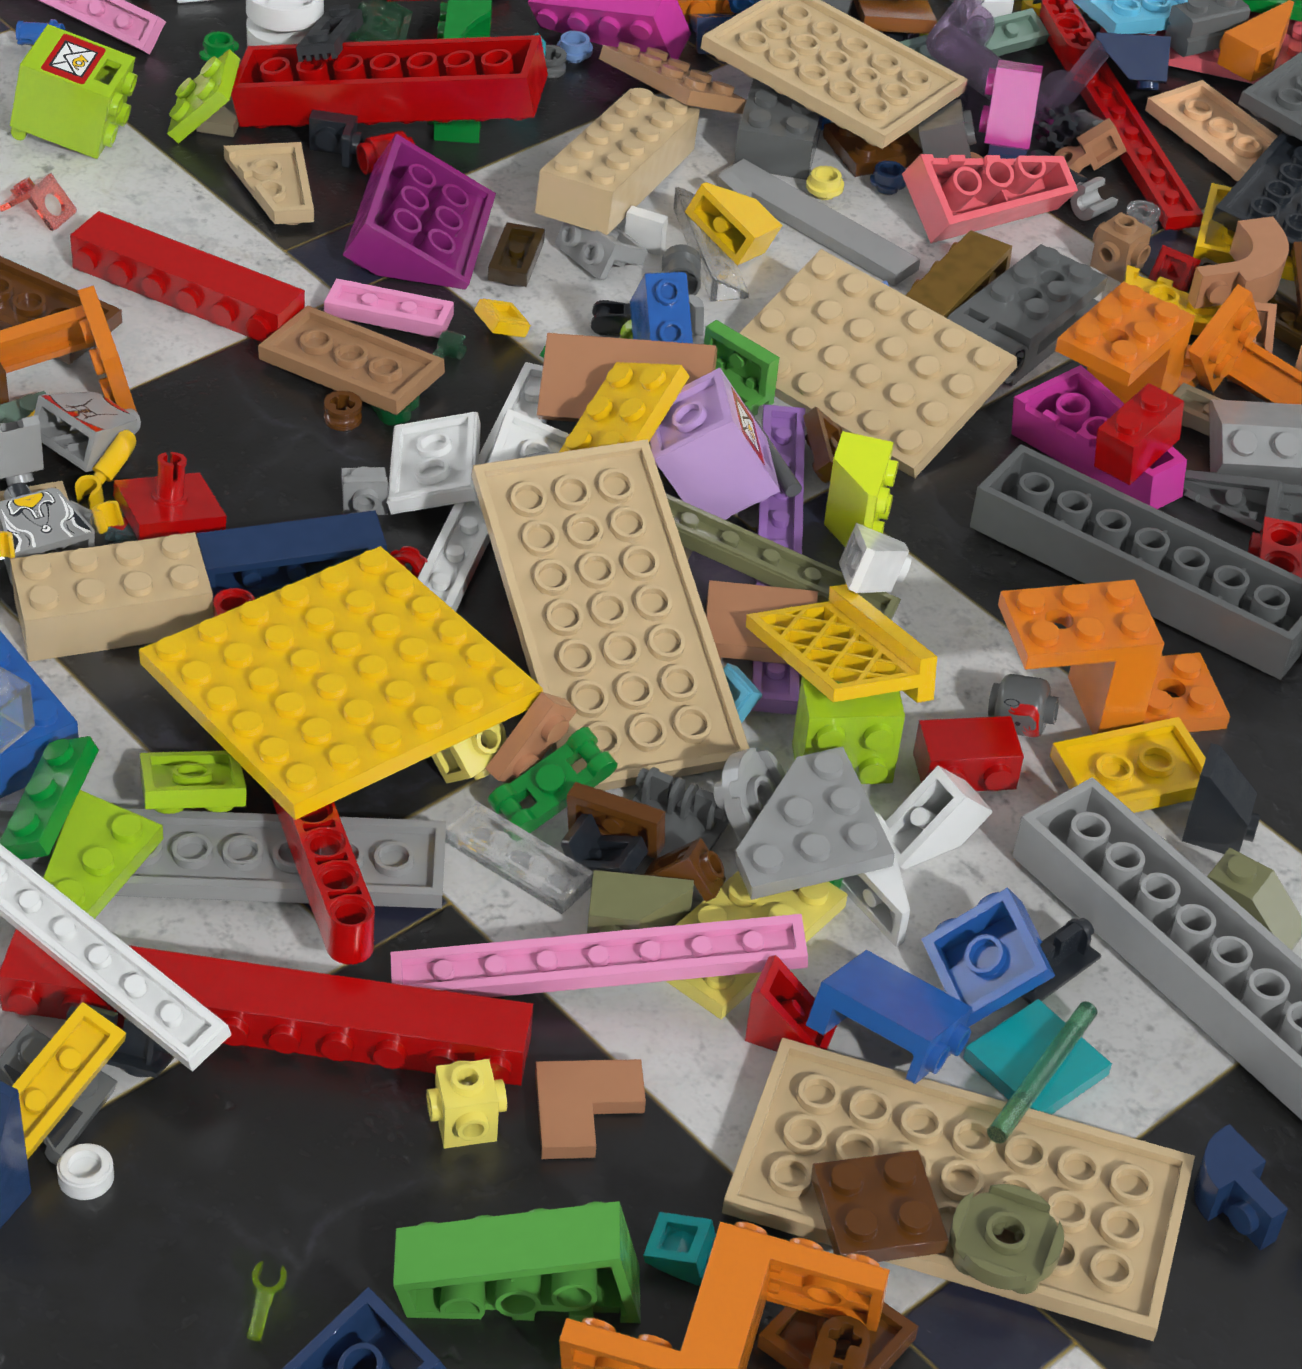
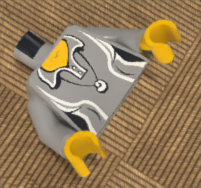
M15 483L9 486L4 492V500L0 501V560L4 559L12 586L10 559L95 547V533L103 534L108 531L110 526L124 525L119 503L117 501H106L95 505L90 510L72 500H68L56 488H48L32 493L25 483Z

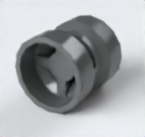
M684 244L671 246L662 256V273L685 272L687 274L688 293L691 295L698 294L701 288V256L699 252L693 247Z

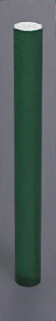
M1083 1001L1078 1005L987 1129V1134L992 1141L998 1144L1006 1142L1096 1018L1098 1011L1092 1003Z

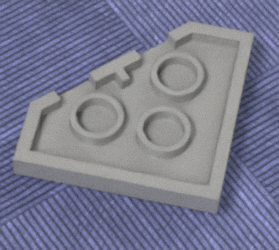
M838 747L799 756L795 759L737 847L735 864L751 900L892 867L895 853L844 748Z

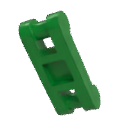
M583 727L575 731L563 746L510 784L506 783L497 787L489 795L487 802L495 813L503 814L508 820L507 828L516 839L529 835L567 807V794L575 782L594 788L616 770L618 763L608 751L602 752L597 746L598 738L589 727ZM583 758L587 766L579 773H576L571 765ZM530 795L536 804L530 808L523 809L519 802Z

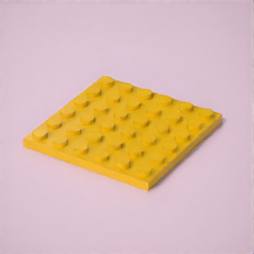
M381 546L365 551L356 557L328 567L321 572L293 584H288L279 590L246 602L239 607L206 619L197 625L164 637L139 649L140 664L294 820L527 711L540 693L543 692V688Z

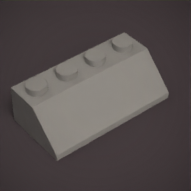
M1210 400V472L1280 480L1286 484L1302 485V404Z

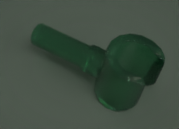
M445 330L440 335L437 349L434 350L432 355L443 359L449 356L461 360L467 351V347L462 345L466 336Z

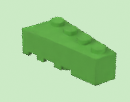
M620 1201L608 1203L590 1202L583 1206L551 1210L538 1208L526 1213L501 1216L481 1215L468 1220L443 1223L424 1222L417 1226L396 1228L393 1286L407 1318L481 1319L485 1314V1310H498L500 1313L512 1317V1320L534 1321L537 1311L569 1312V1319L582 1322L584 1318H593V1312L620 1313V1323H641L640 1266Z

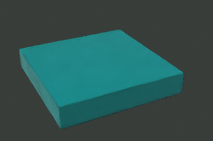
M1039 999L967 1045L963 1055V1059L1011 1103L1051 1115L1107 1077L1112 1066L1108 1059Z

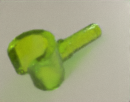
M264 1261L259 1262L252 1272V1280L258 1290L247 1338L250 1340L261 1341L274 1294L279 1293L287 1283L288 1274L283 1265L280 1272V1280L272 1287L263 1286L259 1280Z

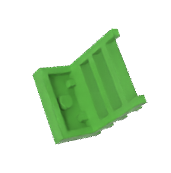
M718 320L705 326L704 344L716 345L718 349L715 370L721 368L743 403L749 407L753 415L758 414V408L763 404L772 405L775 398L780 357Z

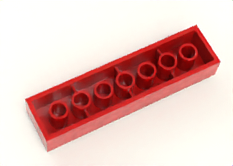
M541 35L343 42V50L336 59H332L330 56L328 59L323 60L322 56L320 60H315L314 56L311 61H307L305 58L303 62H298L296 50L298 44L260 45L247 47L237 70L231 97L240 127L255 126L256 128H266L279 125L302 127L309 125L312 109L358 116V123L374 125L379 122L409 124L416 121H438L445 123L452 120L470 119L475 121L502 118L523 120L535 117L548 72Z

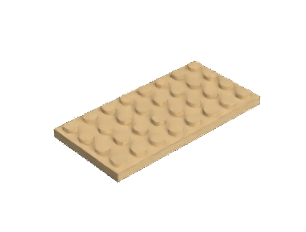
M648 439L473 465L472 480L531 678L543 688L544 693L564 698L578 710L570 720L566 734L559 741L552 744L553 752L563 746L575 731L583 727H589L598 738L597 746L602 752L608 751L618 763L616 770L594 787L606 791L636 785L637 776L642 768L650 770L652 767H656L660 772L673 776V778L723 769L731 754L750 749ZM581 758L572 764L571 767L576 773H579L586 768L587 763Z
M782 1038L725 1195L722 1209L723 1214L831 1245L811 1180L813 1164L919 1150L949 1239L946 1253L885 1262L1154 1341L1195 1159L1194 1155L926 1078H922L918 1083L913 1084L906 1080L907 1073ZM1010 1184L1026 1188L1038 1194L1051 1206L1049 1214L1055 1219L1057 1226L1060 1221L1063 1227L1064 1244L1055 1270L1048 1278L1039 1283L1035 1291L1029 1294H1019L1013 1290L994 1288L956 1269L952 1261L954 1252L950 1244V1229L958 1204L968 1194L974 1192L973 1197L980 1193L989 1192L991 1185ZM1004 1229L1001 1235L994 1234L1003 1243L1014 1244L1021 1241H1014L1015 1233L1010 1230Z

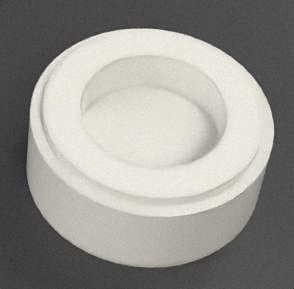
M90 1143L75 1145L66 1150L57 1163L58 1183L61 1190L67 1196L77 1200L94 1199L107 1192L114 1181L113 1159L110 1153L105 1148Z

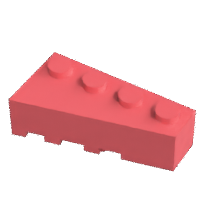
M920 154L902 173L930 243L967 234L970 230L975 232L1058 210L1078 191L1064 156H1018L1016 159H1000V155H986L984 158H965V155L934 158L933 154Z

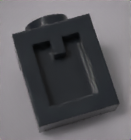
M312 109L309 117L310 150L342 154V167L350 168L354 156L357 155V145L363 143L364 139L363 132H358V116Z

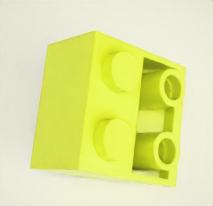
M842 431L833 459L824 525L844 547H846L856 523L883 533L885 522L879 520H888L893 495L890 494V488L886 487H893L899 461L891 460L894 442Z

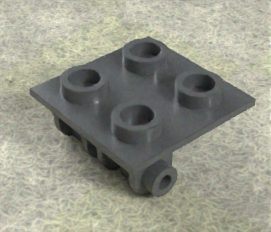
M652 767L650 770L642 768L636 779V786L641 788L632 800L665 811V847L658 858L698 838H702L709 851H711L730 823L725 810H721L717 806L714 794L699 788L695 783H691L688 789L685 790V779L679 777L673 785V776L660 772L656 767Z

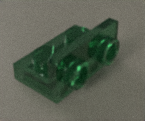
M369 0L368 3L360 2L357 9L362 10L363 25L357 32L352 31L347 40L351 42L406 40L413 13L411 10L394 1Z

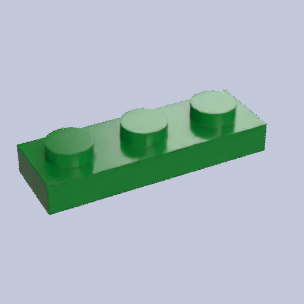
M90 736L59 739L49 742L43 751V755L0 839V844L20 860L49 856L98 754L99 749Z

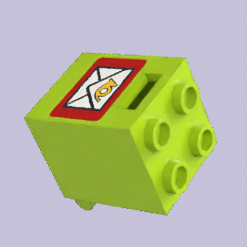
M47 24L20 63L10 121L11 135L16 140L21 141L29 133L98 159L105 146L110 148L113 146L118 133V126L124 127L128 121L131 105L126 103L127 97L132 95L138 77L137 74L132 73L135 57Z

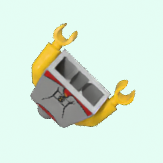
M96 392L39 395L35 410L27 417L38 415L43 444L85 472L94 471V475L81 476L75 483L77 502H81L84 496L90 494L88 500L92 510L95 505L104 502L102 490L104 482H111L134 451L136 446L135 433L139 431L141 425L140 417L134 409H123Z

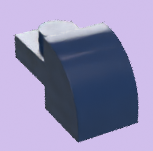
M1229 1124L1217 1131L1206 1146L1194 1182L1195 1202L1207 1221L1224 1212L1229 1217L1234 1228L1239 1233L1246 1235L1259 1250H1262L1277 1240L1288 1208L1260 1181L1266 1160Z

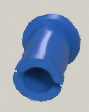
M51 19L49 23L18 21L16 25L17 44L34 45L47 24L65 30V26L62 23H58L56 19Z

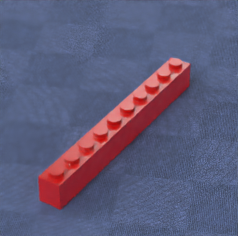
M15 929L0 969L2 1011L15 1012L23 1016L36 1015L66 1020L69 1008L72 1005L79 1006L84 1002L118 1012L19 930ZM128 945L228 1025L232 1035L223 1042L224 1044L270 1049L284 1054L298 1053L325 1057L334 1061H353L380 1065L388 1069L401 1068L422 1071L435 1075L436 1066L452 1064L463 1060L489 1059L494 1080L503 1079L504 1084L522 1085L531 1040L533 1003ZM121 1013L118 1014L117 1026L123 1029L126 1017Z

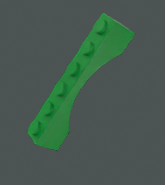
M448 0V2H441L437 39L490 37L492 0ZM473 119L452 120L445 123L427 121V125H434L435 141L479 143L481 121Z

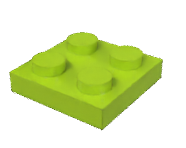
M230 49L219 58L216 56L210 58L194 80L187 78L178 87L175 93L178 98L169 113L171 122L167 132L178 144L230 100L240 63V58Z
M227 751L140 753V776L145 809H154L163 814H174L183 811L184 808H205L211 812H227L234 807L246 806V784L242 766Z

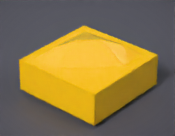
M483 298L479 299L474 309L480 319L495 334L525 338L531 327L527 319L511 302Z

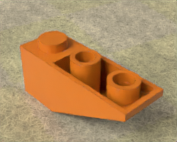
M1289 0L1224 32L1219 43L1220 53L1217 64L1249 82H1253L1272 72L1287 33L1294 2Z

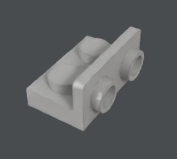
M564 222L555 241V245L597 279L601 280L607 278L613 264L625 266L627 262L643 266L649 253L647 249L617 226L608 235H605L598 230L594 232Z

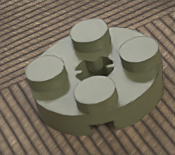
M1010 1184L991 1185L989 1192L980 1193L973 1197L974 1192L965 1196L955 1210L950 1229V1244L954 1252L952 1261L956 1269L994 1288L1013 1290L1019 1294H1029L1035 1291L1039 1283L1048 1278L1055 1270L1064 1244L1063 1227L1060 1221L1057 1226L1055 1219L1049 1214L1051 1206L1038 1194L1026 1188ZM1004 1229L1010 1230L1015 1233L1014 1241H1021L1014 1244L1003 1243L994 1234L1001 1235Z

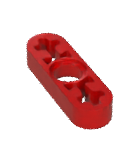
M1042 0L1039 17L1063 58L1070 63L1078 65L1091 63L1094 60L1097 40L1073 0Z

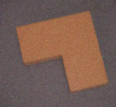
M641 1059L536 1062L535 1077L541 1159L595 1158L594 1114L645 1113L646 1098Z

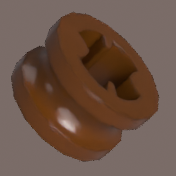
M340 390L328 394L324 399V422L328 427L337 431H348L355 429L361 424L362 400L357 394Z

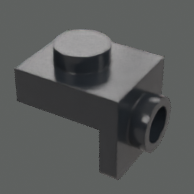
M582 813L561 841V847L576 880L583 882H592L594 870L633 874L648 853L642 836L601 835L592 814Z

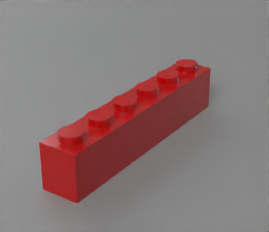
M100 211L70 234L72 265L74 269L260 342L267 339L305 308V290Z

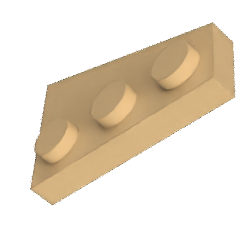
M301 142L224 146V159L274 224L298 225L300 223L314 222V207Z

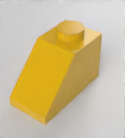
M707 182L701 184L685 210V213L737 266L764 254L783 226L757 199Z

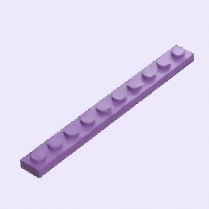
M764 404L762 428L801 484L802 490L797 496L788 497L779 484L780 492L758 504L757 534L802 554L805 422L803 415H805V408ZM755 579V585L770 586ZM752 661L751 682L763 696L751 711L796 715L799 699V673L789 664Z

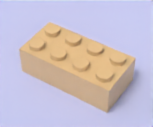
M195 532L10 559L14 599L28 662L154 643L164 637L171 636L214 617L213 593Z

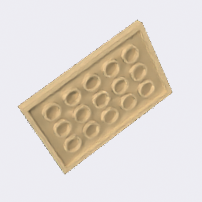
M761 0L704 34L701 43V49L714 55L719 61L732 65L744 72L748 77L759 80L773 88L777 93L788 96L804 105L806 109L833 121L838 127L851 131L865 139L869 144L878 146L881 149L963 94L968 83L967 78L821 0Z
M820 249L740 332L743 336L780 357L775 397L792 407L805 408V414L814 407L819 408L841 427L842 431L894 442L891 460L899 461L898 469L913 478L919 475L1017 368L1016 356L823 249Z

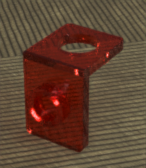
M52 173L35 181H32L30 177L21 180L10 189L13 195L0 205V211L3 212L28 199L51 231L59 228L77 212L76 207ZM47 194H51L59 200L61 204L59 216H55L47 210L45 206Z

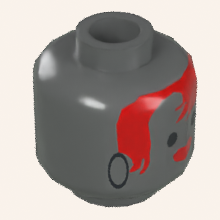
M1008 674L1000 684L994 683L992 686L988 705V717L1012 716L1017 735L1036 738L1042 735L1046 724L1055 725L1059 709V697L1051 696L1050 684L1045 679Z

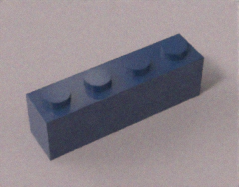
M376 510L197 533V541L213 598L220 591L229 588L246 590L252 593L254 597L264 596L288 584H293L321 572L328 567L356 557L365 551L379 546L387 551V544Z

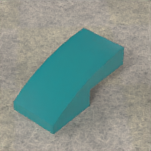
M659 1212L643 1254L645 1263L676 1278L701 1286L716 1237L712 1219Z

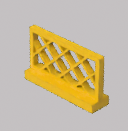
M846 584L830 586L829 601L746 614V628L832 702L896 691H903L916 703L934 700L937 656L858 593L848 590Z

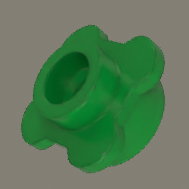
M211 32L204 37V50L200 51L199 57L204 61H208L213 56L219 58L229 49L235 53L239 49V43L234 41L233 36L229 33Z

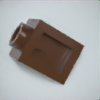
M698 838L652 860L644 875L694 880V885L706 902L716 898L726 880L722 861L714 851H709L702 838Z

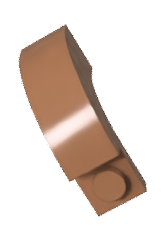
M1274 217L1238 221L1230 249V254L1235 262L1196 267L1188 296V301L1194 309L1222 305L1237 284L1252 292L1254 302L1266 303L1275 295L1288 256L1289 243L1284 230Z

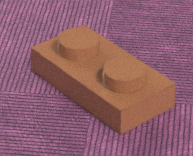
M541 692L485 769L498 781L511 783L539 763L552 744L559 741L566 734L569 722L578 710L564 698Z

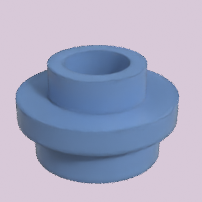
M580 31L563 33L561 40L557 43V46L566 51V61L570 63L583 62L593 53V45L590 42L589 36Z

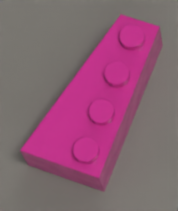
M528 0V4L539 27L560 33L580 31L589 36L590 42L600 45L618 47L619 42H625L639 47L641 52H646L647 47L660 49L668 53V60L669 58L679 59L691 35L677 0Z
M1082 365L1014 397L1011 434L1060 463L1156 509L1183 497L1187 459L1173 446L1131 485L1094 467L1097 428L1119 410L1124 403Z

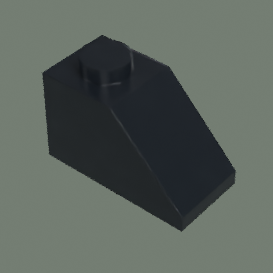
M1210 744L1182 842L1225 854L1229 848L1240 852L1243 840L1253 842L1261 815L1252 812L1257 792L1220 745Z

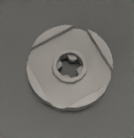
M750 748L734 752L729 756L724 765L722 781H718L714 785L713 794L715 802L721 810H725L728 820L736 832L739 843H741L785 776L779 761L767 750L757 752L755 751L756 748Z

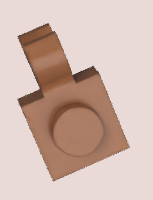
M1108 118L1077 137L1080 146L1063 147L1054 156H1064L1068 167L1079 173L1089 164L1094 171L1126 152V148L1115 125Z

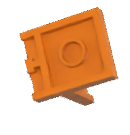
M1237 284L1188 349L1200 385L1214 393L1226 377L1267 403L1302 404V372L1253 342L1262 327L1252 292Z
M94 285L77 290L81 306L0 330V363L6 373L95 346L96 348L88 351L96 375L104 373L106 375L105 378L99 379L103 395L123 409L131 408L136 411L120 357Z

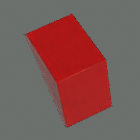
M777 955L768 957L751 995L745 1036L746 1042L777 1052L782 1038L827 1050L837 1025L824 1035L806 1026L815 998Z

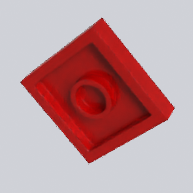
M166 452L160 454L157 457L158 476L114 480L113 496L119 503L120 509L138 540L166 537L174 534L179 535L193 532L197 534L226 530L227 516L200 472L185 474L187 458L183 454L170 452V463L167 462L168 455Z

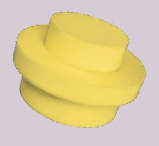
M818 166L807 177L806 188L816 198L830 200L842 194L844 181L838 169L831 166Z

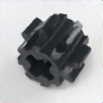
M1063 103L1059 107H1055V110H1052L1047 105L1044 106L1045 110H1043L1044 114L1042 117L1034 119V122L1040 128L1037 130L1038 133L1035 135V138L1040 142L1047 141V148L1053 152L1060 148L1061 145L1065 147L1071 146V141L1074 137L1077 138L1081 135L1076 130L1077 122L1081 119L1080 116L1076 113L1068 114L1069 107ZM1063 123L1061 130L1055 129L1054 132L1052 131L1054 125L1060 126Z

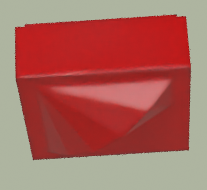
M1162 245L1148 279L1157 282L1161 276L1174 281V288L1187 292L1193 280L1196 267L1199 266L1201 260Z

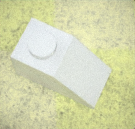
M937 766L885 821L889 827L899 867L905 870L960 847L992 814L993 810L966 780Z

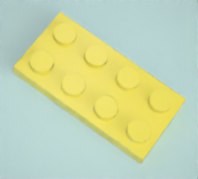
M737 871L724 882L716 898L708 902L702 901L676 925L802 914L805 940L808 942L846 907L848 894L832 883L824 882L751 900L741 875ZM761 972L666 982L719 1019H723L754 990Z

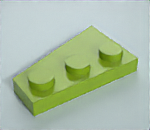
M80 790L65 820L43 878L95 919L164 839L163 825Z

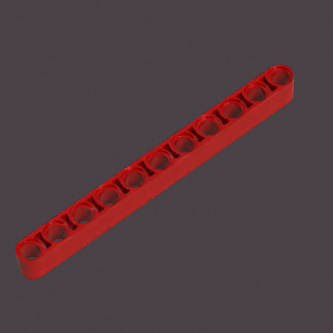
M239 588L222 590L213 598L214 617L239 607L246 602L253 601L255 597L252 593ZM271 796L327 953L333 960L343 964H358L366 961L374 951V905L334 802L294 820Z

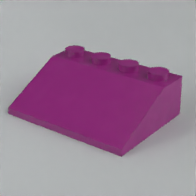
M395 134L374 164L343 256L350 259L357 266L365 268L378 276L466 290L471 281L496 193L400 135Z

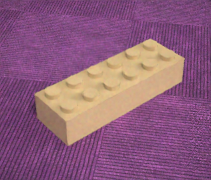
M634 88L628 90L540 169L535 213L594 232L598 230L608 235L626 217V213L631 206L637 207L694 150L700 109L685 105L674 98L665 99L655 96L648 89Z

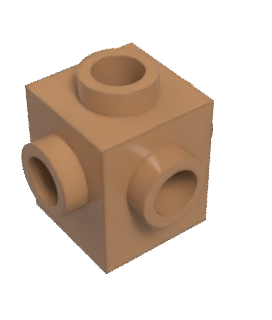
M1122 212L1107 222H1102L1096 228L1093 235V242L1095 244L1090 266L1122 283L1127 265L1138 269L1144 267V263L1151 252L1149 241L1152 228Z

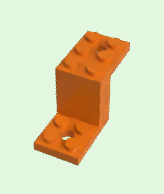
M1124 281L1057 339L1056 352L1086 366L1087 371L1124 404L1147 383L1172 395L1183 383L1193 387L1199 384L1188 349L1191 347L1188 343L1195 316L1180 309L1173 303L1165 302L1143 291L1140 287L1130 285Z
M1135 580L1028 588L1000 592L998 606L1024 669L1071 666L1068 679L1092 734L1176 717L1181 719L1188 732L1227 729L1230 714L1201 653L1161 656L1164 641ZM1054 623L1061 624L1066 629H1059ZM1165 691L1175 693L1179 697H1171V695Z
M720 1222L681 1351L672 1349V1345L668 1341L654 1335L641 1334L637 1339L617 1333L612 1325L599 1319L584 1318L582 1322L566 1318L559 1339L561 1368L746 1369L766 1301L829 1319L840 1315L851 1316L861 1321L868 1330L877 1332L890 1270L880 1267L877 1261L864 1255L848 1254L846 1257L823 1251L819 1244L808 1239L792 1238L790 1241L767 1235L763 1228L752 1223L737 1222L731 1225Z

